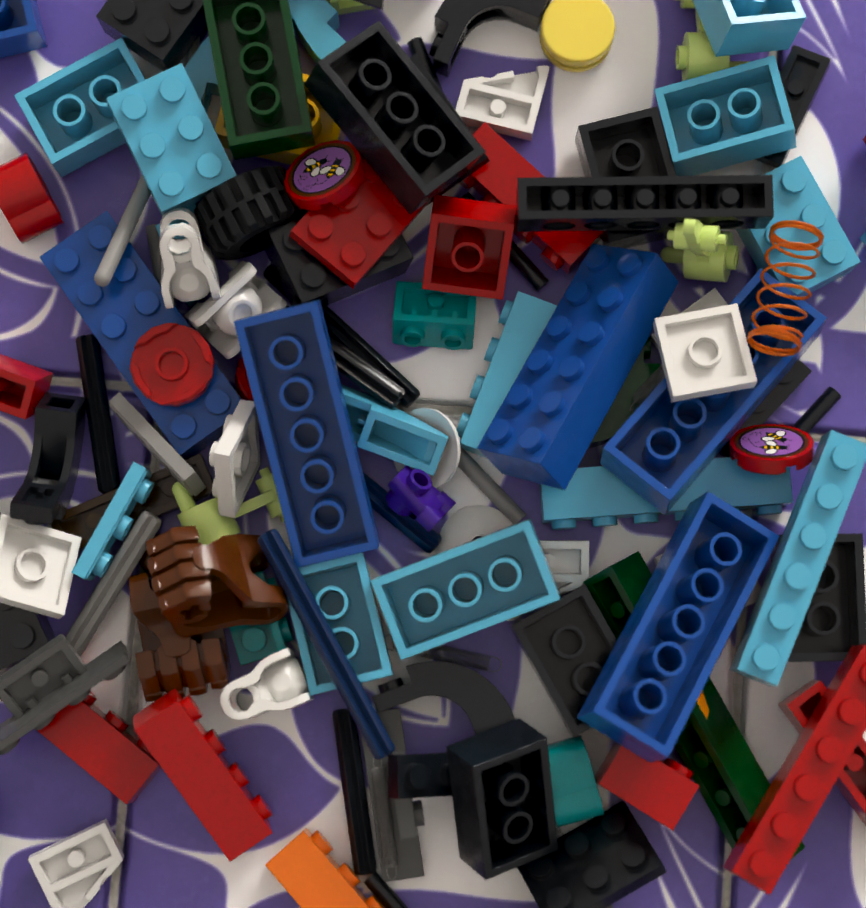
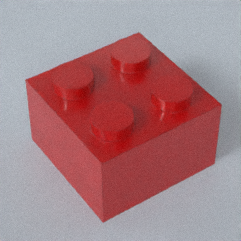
M436 195L431 212L422 289L503 300L514 231L516 205Z
M614 742L594 775L597 784L672 831L699 788V785L690 780L694 772L675 760L666 758L664 763L659 760L649 763L617 742Z

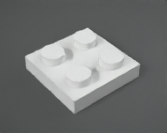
M737 303L654 318V332L671 402L754 388L756 386L757 378Z
M240 399L233 415L228 414L225 419L223 434L219 442L214 441L211 446L209 464L215 469L212 495L217 497L220 516L235 518L261 464L258 415L254 401Z
M1 514L0 603L56 619L62 618L65 615L73 579V573L71 572L76 565L82 537L42 525H31L24 520L13 519L9 515Z

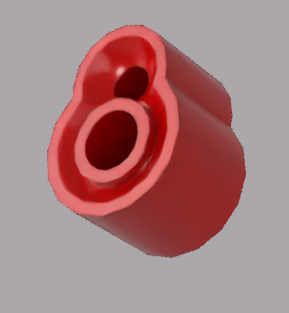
M27 152L0 165V208L22 244L64 223L43 178Z

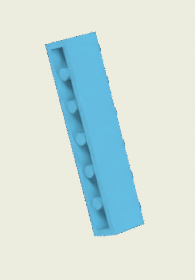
M830 430L821 436L729 670L767 686H778L866 462V443L834 430Z
M730 457L714 458L666 515L674 514L675 521H681L689 503L708 491L739 511L757 509L758 516L781 514L782 507L793 503L790 467H786V473L779 475L757 474L739 467L737 459L731 460ZM603 466L577 468L565 490L539 484L542 524L551 523L552 530L576 528V521L592 520L593 527L618 525L617 518L631 517L634 519V524H650L659 522L658 516L664 515Z

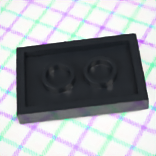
M624 801L604 811L603 815L594 817L557 838L558 850L517 867L539 908H606L667 873L663 863Z

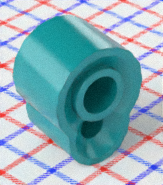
M581 735L548 744L557 828L603 815V805Z

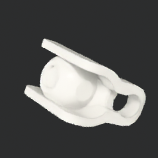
M183 207L166 212L160 221L161 291L165 308H174V298L182 302H190L206 297L210 291L213 299L221 298L215 258L212 251L202 240L199 223L195 214ZM176 219H183L189 223V225L186 223L169 224ZM177 235H179V236H185L186 238H184V239H175L174 237L177 236Z
M243 260L228 273V281L220 287L221 298L213 299L211 296L203 303L197 302L184 315L186 320L226 359L234 357L241 351L234 321L282 309L287 305L281 296L255 276L257 269L250 262L246 263Z
M286 648L266 657L258 663L250 674L226 685L220 696V703L224 713L236 720L251 719L271 710H289L314 700V696H310L306 675L298 659L294 658L296 655L293 649ZM245 688L253 695V704L247 710L242 709L238 703V696Z

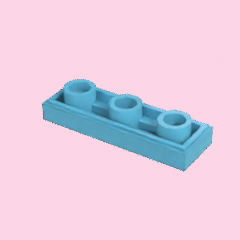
M133 461L71 573L88 581L94 580L96 576L100 578L104 576L113 560V555L109 554L116 539L123 541L133 525L134 519L129 517L137 502L144 504L153 489L154 482L150 481L151 471Z

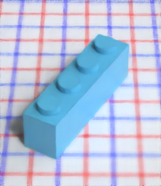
M520 291L517 292L514 302L506 300L498 321L505 325L500 339L492 337L484 360L491 362L486 376L477 375L470 393V398L476 400L471 415L463 412L456 429L458 436L461 437L460 447L464 450L486 458L477 447L557 305Z

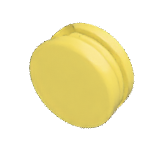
M553 0L546 8L541 21L539 37L544 55L553 65L565 71L584 72L595 68L606 58L611 49L615 34L614 17L609 7L602 0Z

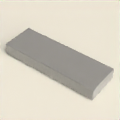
M120 392L108 401L110 403L109 406L119 420L191 496L194 495L196 497L206 488L195 470Z

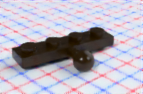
M199 453L185 459L206 486L196 497L193 495L194 501L196 502L212 495L213 480L202 454ZM166 468L152 473L150 481L154 482V486L144 504L137 502L129 516L134 519L133 525L144 510L161 517L180 509L172 492V486L177 480ZM118 488L67 509L63 520L54 519L51 524L52 529L82 537L79 551L84 550ZM146 550L139 560V564L144 571L150 573L147 563L150 558Z

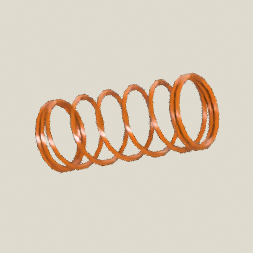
M783 220L776 222L770 227L768 237L773 246L766 250L764 255L765 261L769 266L761 271L760 279L764 287L757 291L755 297L761 307L756 309L751 316L752 322L757 328L748 332L747 342L752 348L764 354L785 357L800 352L802 348L801 339H803L804 335L800 330L789 326H759L755 320L756 314L761 310H765L773 316L792 321L806 319L808 314L804 309L789 304H769L764 306L760 301V295L764 290L768 289L776 295L787 299L806 300L811 298L812 293L803 286L791 283L768 285L764 279L765 272L773 269L783 276L799 280L812 279L816 276V272L811 267L799 263L784 262L772 265L768 256L776 248L778 251L793 258L803 260L815 259L821 254L817 248L822 245L824 236L817 227L798 220ZM784 227L803 229L816 235L819 240L808 244L790 242L777 236L775 231ZM780 246L796 251L813 250L816 252V255H796L780 248ZM776 267H799L812 272V275H792ZM773 287H792L803 290L808 295H787L773 289ZM768 308H788L797 310L804 315L801 317L786 316ZM789 331L795 332V333L799 334L800 336L797 337L796 335H794L793 333H791V332H789ZM768 335L776 339L792 341L797 347L789 349L768 347L756 342L752 337Z

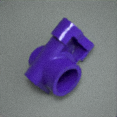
M405 466L387 485L390 488L386 494L388 506L401 516L414 514L417 517L415 520L428 532L456 504L443 490L440 492L433 487L429 475L420 469L413 470L409 466Z

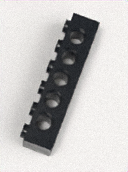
M772 175L518 178L516 187L517 232L674 230L676 223H684L685 219H696L704 225L720 226V229H765L774 217Z

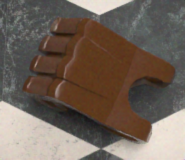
M195 526L170 528L167 532L146 541V550L150 558L147 563L152 577V587L156 597H158V605L162 615L170 622L176 634L191 636L237 625L271 624L279 621L288 612L289 604L281 586L269 585L255 575L256 572L264 571L269 566V562L257 542V538L260 535H225L210 544L203 545L202 543H197L199 534Z
M142 573L130 576V603L132 612L137 619L143 648L142 652L135 653L145 701L155 702L164 696V692L168 693L176 688L182 698L186 696V687L189 689L190 696H199L207 693L208 683H211L212 689L225 688L230 681L231 663L224 628L191 636L176 634L170 622L162 615L158 605V597L154 593L148 574Z

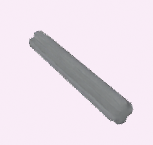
M145 510L141 512L113 558L108 570L100 579L65 638L79 656L86 649L146 551V541L153 539L160 528L161 519L155 514Z

